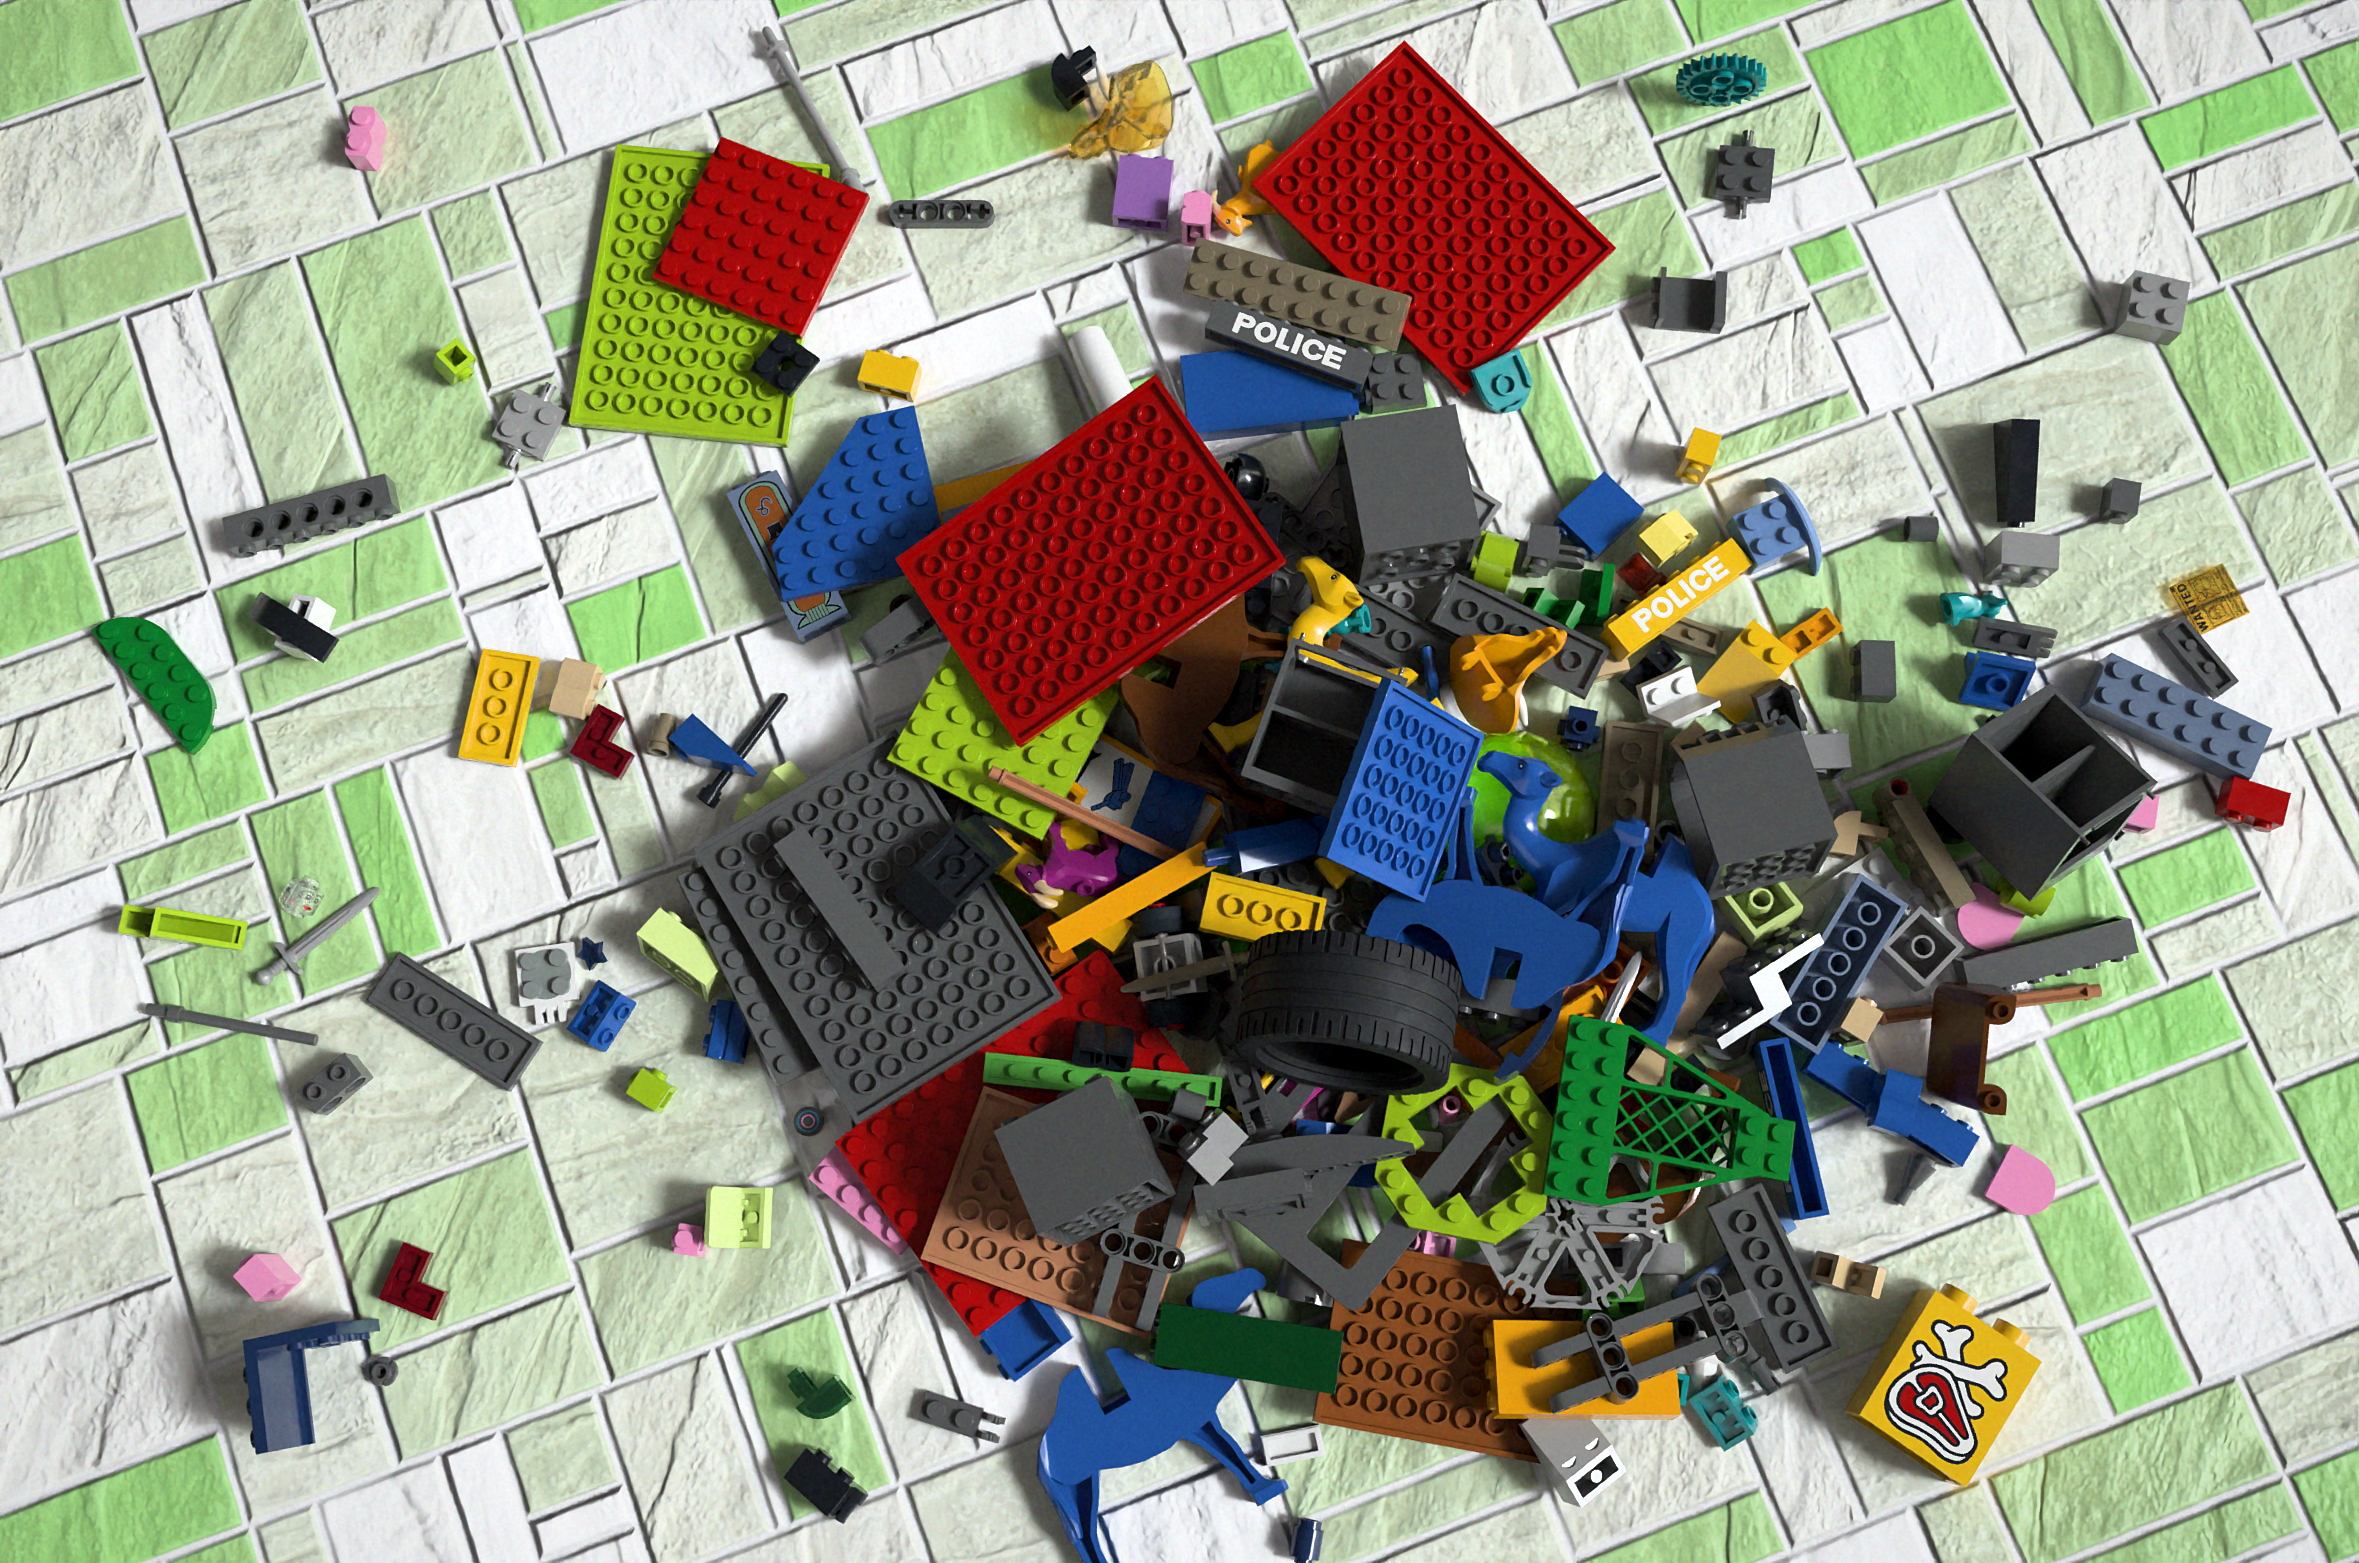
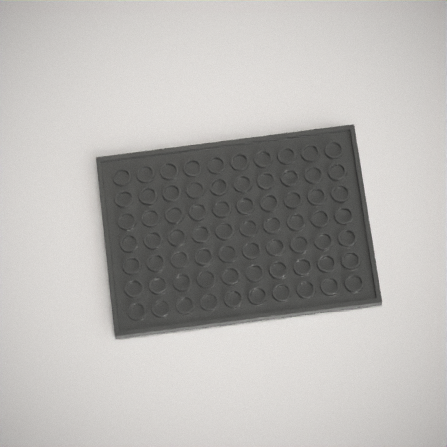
M896 729L692 848L856 1125L864 1122L1063 999L989 878L956 910V917L936 936L893 897V894L911 869L956 826L930 783L888 762L887 758L900 737ZM801 825L808 831L907 970L905 974L879 992H877L874 986L869 989L865 986L858 976L862 969L857 962L852 965L848 962L841 952L845 948L839 938L833 941L824 928L828 924L827 920L823 915L817 918L807 904L812 900L806 891L801 894L790 880L795 875L789 867L783 870L774 858V855L778 852L773 845Z

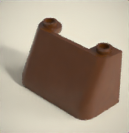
M1944 982L1935 989L1926 1073V1088L1930 1094L1937 1099L1983 1113L2006 1116L2007 1095L2005 1091L1998 1085L1984 1083L1990 1024L2003 1025L2013 1019L2016 1012V995L1991 984Z

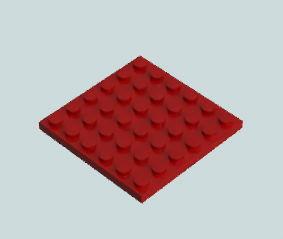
M721 137L652 278L658 283L802 340L870 200L869 194Z

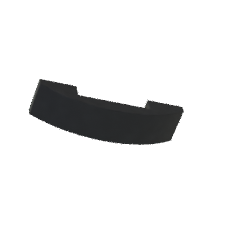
M262 592L258 594L244 614L322 663L326 661L339 642V639Z

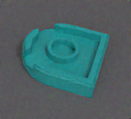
M1519 348L1509 351L1468 372L1480 400L1488 409L1497 413H1509L1520 409L1527 402L1530 387H1532V379Z

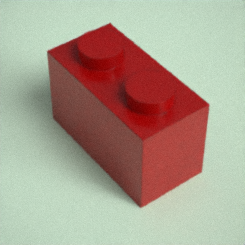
M2233 776L2222 781L2214 814L2223 816L2227 822L2241 824L2243 822L2252 825V828L2256 831L2268 833L2284 826L2291 793Z

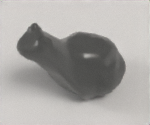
M1681 1316L1668 1321L1673 1324L1675 1350L1693 1344L1698 1340L1696 1323L1689 1317Z

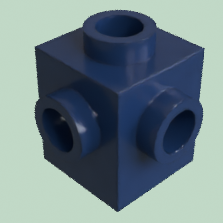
M1570 705L1565 712V718L1559 719L1556 735L1561 736L1560 744L1565 745L1567 750L1574 752H1583V749L1588 750L1592 742L1596 743L1600 731V726H1596L1598 711Z

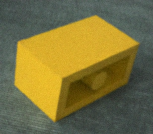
M876 349L875 352L866 350L857 381L863 391L914 403L922 376V369L920 363L912 357L901 356L899 358L891 356L890 353L880 349Z
M1694 427L1683 447L1674 476L1680 478L1684 483L1701 485L1713 466L1722 435Z

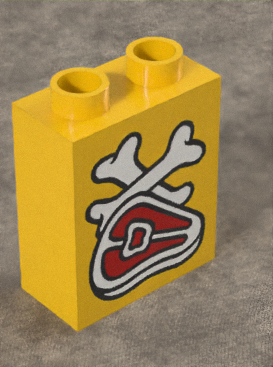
M1945 1283L1940 1292L1937 1290H1917L1843 1411L1944 1481L1966 1488L2042 1361L2024 1350L2031 1339L2025 1332L2000 1318H1997L1993 1326L1990 1327L1972 1315L1978 1305V1302L1961 1289Z

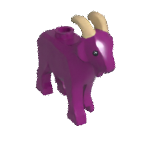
M1052 822L1045 834L1049 851L1043 865L1034 866L1033 862L1030 861L1028 865L1018 864L1015 868V875L1024 890L1031 895L1040 907L1048 909L1057 907L1058 902L1049 899L1045 895H1062L1063 890L1056 889L1058 887L1078 893L1081 896L1101 898L1114 891L1119 884L1124 883V877L1117 872L1115 863L1119 854V839L1103 834L1099 840L1104 848L1103 852L1100 846L1091 844L1085 845L1083 851L1071 850L1066 845V839L1061 837V824Z

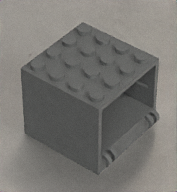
M1102 1075L1091 1077L1085 1081V1086L1075 1091L1074 1089L1065 1090L1057 1095V1100L1047 1105L1046 1103L1037 1104L1029 1109V1114L1021 1118H1009L1001 1123V1128L994 1131L1037 1234L1068 1248L1176 1195L1132 1095L1107 1075L1104 1077Z

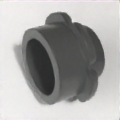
M386 1356L379 1357L376 1362H372L368 1370L369 1375H371L370 1381L378 1387L381 1385H391L398 1375L396 1362ZM382 1369H385L384 1375L381 1374Z

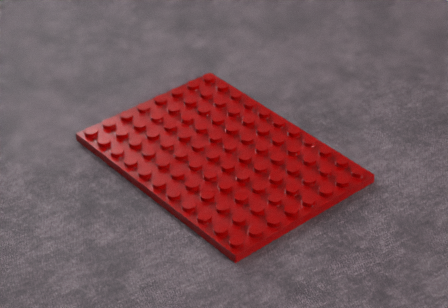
M1405 40L1257 176L1250 186L1341 277L1412 297L1401 336L1462 397L1474 387L1468 374L1469 371L1513 350L1616 249L1591 222Z
M1156 374L895 558L1007 731L1020 748L1287 563Z
M1101 948L1053 982L1063 999L876 1113L834 1142L975 1338L980 1335V1332L988 1329L1028 1297L920 1259L983 1086L1036 1105L1040 1103H1046L1047 1105L1057 1100V1095L1063 1092L1062 1090L982 1082L986 1052L1071 1061L1076 1022L1093 1021L1104 1026L1120 1025L1135 1031L1134 1058L1131 1068L1192 1074L1160 1029L1148 1027L1146 1010L1133 993H1123L1120 991V988L1126 985V983ZM1133 1098L1140 1113L1152 1111L1166 1115L1169 1102ZM1205 1106L1202 1116L1214 1106ZM1145 1116L1143 1121L1148 1132L1151 1133L1156 1128V1121L1151 1116ZM1180 1125L1172 1126L1169 1131L1170 1139L1174 1142H1179L1184 1136V1129ZM1159 1143L1158 1149L1181 1157L1176 1152L1178 1148Z

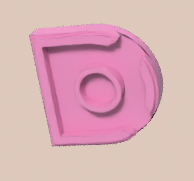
M1978 882L1972 883L1970 888L1977 899L1958 908L1955 914V921L1961 940L1969 947L1979 951L2007 944L2025 915L2002 907L1998 904L1999 895Z
M2009 1144L1982 1196L2011 1213L2034 1215L2045 1210L2052 1202L2055 1195V1180L2051 1170L2044 1162L2019 1147Z

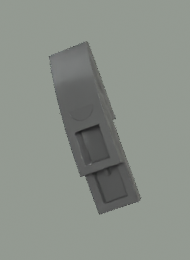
M1641 1242L1600 1243L1617 1273H1624L1628 1270L1642 1244ZM1659 1243L1640 1276L1686 1275L1684 1244ZM1565 1247L1562 1252L1563 1275H1579L1580 1272Z

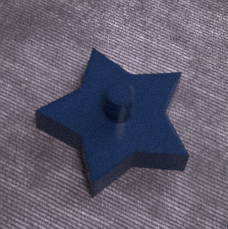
M588 937L582 938V950L576 956L585 960L589 971L593 970L598 963L608 961L602 952L603 941L594 943Z

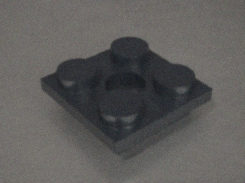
M780 331L750 370L791 398L819 363L820 358ZM785 361L793 363L790 370H779L781 363Z

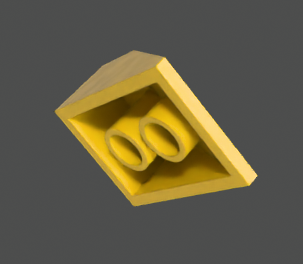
M1752 620L1696 685L1697 691L1718 699L1721 706L1715 709L1733 724H1738L1754 707L1750 694L1777 680L1798 655L1755 620Z

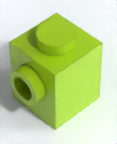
M455 338L435 354L433 367L454 386L459 381L464 383L474 374L473 369L476 358Z
M655 1067L651 1071L641 1068L640 1072L636 1071L630 1077L627 1083L629 1088L626 1094L654 1112L662 1113L677 1088L666 1081L668 1076Z

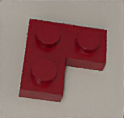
M600 704L596 706L569 752L619 780H622L635 757L633 753L612 743L625 718Z
M403 1242L378 1299L429 1320H436L448 1292L422 1281L434 1253L409 1242Z

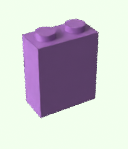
M1138 154L1120 155L1112 213L1113 227L1167 232L1174 177V160H1169L1162 156L1147 158L1141 157Z

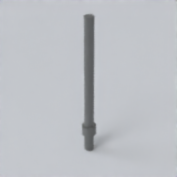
M148 1003L145 1007V1014L163 1017L169 1022L179 1024L184 1021L316 1046L319 1039L317 1034L189 1011L184 1006L171 1004L168 1007Z

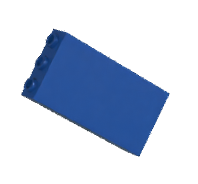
M1345 337L1338 338L1345 344ZM1238 350L1180 356L1186 417L1203 442L1340 427L1341 422L1348 421L1347 415H1351L1352 420H1355V415H1359L1358 398L1353 399L1351 391Z

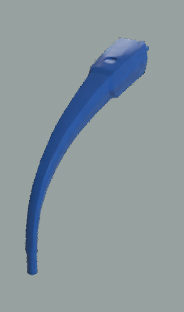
M1431 646L1419 648L1425 674L1427 701L1431 702L1438 698L1441 703L1438 675L1435 670ZM1316 815L1307 819L1298 818L1230 833L1223 836L1224 847L1202 851V863L1205 864V868L1227 864L1230 876L1234 877L1272 869L1308 858L1320 848L1321 839L1325 834L1330 819Z

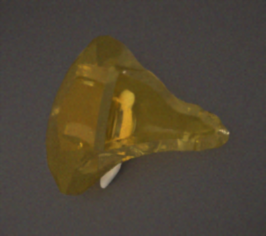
M1152 60L1131 64L1122 71L1112 75L1109 84L1102 65L1099 62H1095L1098 84L1107 103L1103 112L1096 120L1089 125L1079 124L1076 127V133L1069 145L1070 158L1079 157L1082 160H1089L1092 156L1100 157L1107 150L1135 153L1137 151L1156 149L1169 135L1174 121L1172 93L1161 67Z

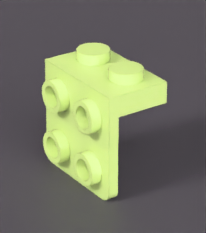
M708 1187L705 1199V1246L715 1248H770L773 1188Z

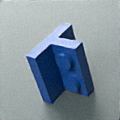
M1977 651V653L1967 652L1963 660L1966 679L1958 695L1959 702L2003 711L2009 710L2022 701L2035 673V662L1983 651Z

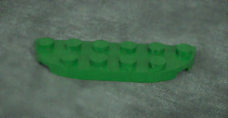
M119 617L94 627L91 630L92 633L188 752L195 755L200 751L214 729L212 724L215 709H217L216 696L209 681L176 640L162 627L138 617Z

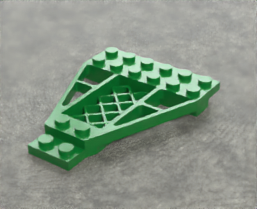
M1571 1014L1568 1017L1541 1195L1594 1207H1602L1751 1177L1788 1182L1796 1122L1770 1117L1762 1109L1631 1026ZM1629 1037H1632L1665 1058L1660 1087L1628 1081L1624 1078L1623 1073ZM1672 1065H1676L1726 1098L1719 1099L1672 1089L1670 1086ZM1621 1089L1628 1090L1620 1096ZM1638 1092L1657 1097L1645 1104ZM1629 1094L1634 1097L1641 1107L1630 1116H1628L1619 1103ZM1667 1098L1685 1101L1686 1103L1675 1110ZM1659 1100L1662 1101L1670 1113L1660 1122L1657 1121L1649 1109L1650 1106ZM1697 1104L1715 1107L1716 1109L1705 1116ZM1690 1105L1700 1120L1688 1128L1678 1113ZM1726 1110L1733 1111V1118H1731ZM1619 1112L1624 1120L1620 1122L1618 1125H1616L1617 1114ZM1642 1112L1646 1114L1653 1124V1127L1641 1134L1632 1121L1633 1118ZM1717 1112L1721 1113L1729 1125L1720 1133H1717L1708 1121ZM1674 1118L1683 1132L1671 1140L1661 1125ZM1627 1123L1637 1138L1624 1146L1615 1131ZM1701 1124L1705 1126L1712 1136L1703 1145H1700L1691 1133L1692 1130ZM1657 1130L1666 1144L1654 1152L1644 1137ZM1731 1130L1728 1148L1720 1137ZM1686 1135L1696 1150L1683 1157L1674 1143ZM1640 1142L1646 1152L1629 1148ZM1713 1142H1716L1725 1156L1713 1164L1704 1149ZM1669 1147L1676 1158L1659 1154ZM1699 1153L1706 1164L1689 1161V1159ZM1612 1154L1649 1162L1650 1170L1646 1192L1612 1199L1606 1197ZM1727 1160L1726 1168L1719 1167L1720 1164ZM1659 1164L1715 1175L1713 1179L1658 1190L1655 1188Z

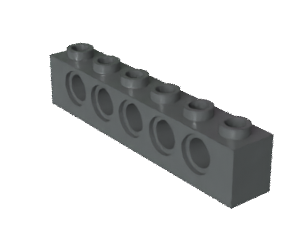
M384 473L223 517L222 522L228 549L239 557L248 558L257 555V552L263 550L281 549L285 544L307 542L314 536L333 535L338 533L340 529L347 527H362L369 521L388 520L393 515L401 513L395 483ZM367 499H371L368 506L362 507ZM344 506L343 511L340 514L335 515L336 510L339 507ZM317 513L316 518L313 521L308 522L309 518L313 514ZM289 521V525L285 529L281 530L282 525L285 522ZM262 528L260 535L254 537L256 531Z

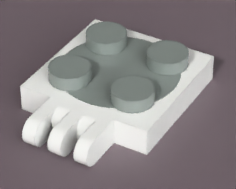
M567 942L515 950L520 1007H535V1019L538 1026L545 1023L544 1013H547L549 1024L556 1023L555 1011H558L560 1022H566L568 1020L566 1002L580 1000L575 943Z

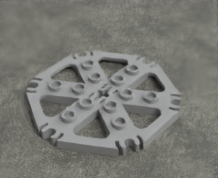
M1513 1132L1510 1133L1509 1139L1515 1145L1514 1147L1509 1145L1506 1137L1504 1138L1469 1196L1482 1199L1481 1202L1478 1200L1468 1202V1206L1479 1208V1216L1507 1198L1493 1196L1490 1186L1503 1163L1532 1144L1527 1135L1524 1140H1518ZM1619 1136V1139L1623 1142V1137ZM1612 1154L1609 1172L1615 1164H1624L1630 1171L1641 1193L1646 1192L1648 1175L1640 1161ZM1658 1195L1640 1199L1638 1202H1623L1594 1207L1574 1202L1568 1204L1565 1199L1547 1196L1545 1211L1519 1228L1520 1230L1539 1231L1519 1265L1514 1269L1506 1268L1503 1265L1493 1245L1484 1244L1479 1241L1476 1242L1503 1291L1510 1280L1514 1284L1508 1289V1295L1512 1296L1517 1288L1524 1290L1525 1297L1521 1302L1524 1305L1530 1301L1533 1294L1535 1299L1530 1307L1602 1310L1596 1298L1600 1297V1302L1605 1308L1610 1306L1606 1298L1609 1292H1614L1619 1300L1624 1299V1294L1618 1286L1621 1285L1628 1296L1664 1235L1653 1234L1651 1230L1660 1231L1665 1229V1225L1655 1224L1652 1220L1654 1214H1663L1664 1209L1661 1207L1651 1208L1650 1204L1657 1203L1663 1205L1664 1203ZM1557 1201L1566 1211H1573L1574 1215L1571 1216V1224L1575 1229L1574 1231L1565 1220L1561 1222L1558 1220L1561 1211ZM1549 1205H1551L1555 1213L1551 1212ZM1562 1226H1563L1565 1232L1567 1233V1235H1564V1233H1563V1231H1562V1229H1561ZM1593 1232L1624 1233L1639 1236L1642 1243L1641 1248L1626 1272L1617 1273L1614 1270ZM1565 1247L1587 1285V1290L1582 1296L1550 1295L1544 1289V1283Z

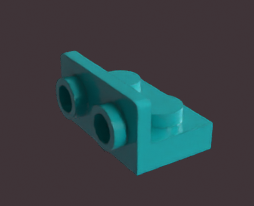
M1721 1374L1713 1383L1691 1395L1688 1401L1725 1452L1754 1435L1758 1427V1418L1754 1410L1749 1405L1745 1406L1740 1399V1393L1735 1383L1730 1379L1727 1380L1724 1374Z

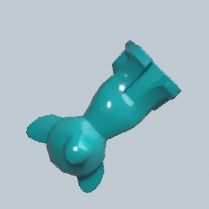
M1992 590L1981 594L1979 599L1965 592L1940 594L1944 621L1947 624L1951 623L1952 627L1958 626V623L1963 619H1974L1981 615L1995 618L2000 613L2001 606L2007 604L2006 599L1994 596Z
M1362 604L1355 608L1348 617L1332 627L1325 634L1323 640H1326L1334 632L1337 634L1353 632L1364 634L1370 632L1371 618L1367 605Z

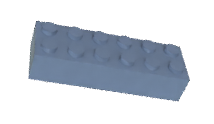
M2110 653L2098 662L2078 706L2082 713L2223 780L2233 776L2246 780L2252 778L2273 729L2114 653Z
M1861 873L1847 874L1812 931L1820 933L1824 944L1794 962L1782 980L1792 1005L1762 1023V1025L1782 1038L1788 1037L1790 1043L1804 1052L1819 1055L1909 904Z

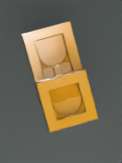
M1825 607L1779 639L1798 655L1795 658L1797 662L1838 635L1844 628L1829 608Z

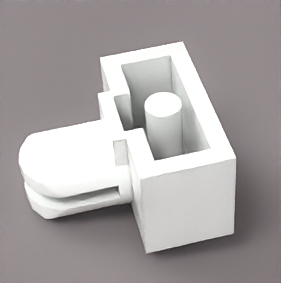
M296 593L293 594L288 607L326 632L329 631L336 613L334 608L319 598ZM264 627L268 633L277 637L274 643L276 647L295 658L317 661L314 657Z

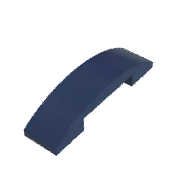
M1563 990L1558 991L1541 1005L1540 1012L1548 1017L1521 1058L1509 1052L1495 1073L1492 1084L1498 1087L1509 1082L1524 1072L1538 1058L1555 1029L1561 1010Z

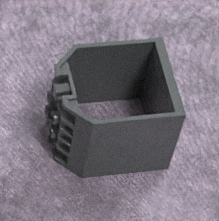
M1787 715L1780 716L1779 725L1775 721L1765 724L1761 722L1752 724L1741 722L1733 725L1729 730L1720 732L1718 729L1707 731L1701 737H1697L1695 744L1679 746L1677 743H1674L1670 746L1673 759L1666 760L1665 767L1671 802L1685 844L1692 853L1696 877L1706 890L1710 900L1819 873L1838 837L1802 733Z

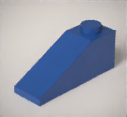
M693 713L669 737L677 745L673 750L684 761L690 757L700 766L754 777L757 774L744 759Z

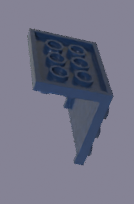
M379 1319L331 1322L243 1340L246 1366L243 1369V1379L245 1384L248 1385L249 1392L246 1407L249 1416L252 1418L253 1430L250 1433V1441L252 1447L255 1448L256 1455L316 1443L304 1350L328 1348L341 1345V1343L370 1339V1333L380 1331Z

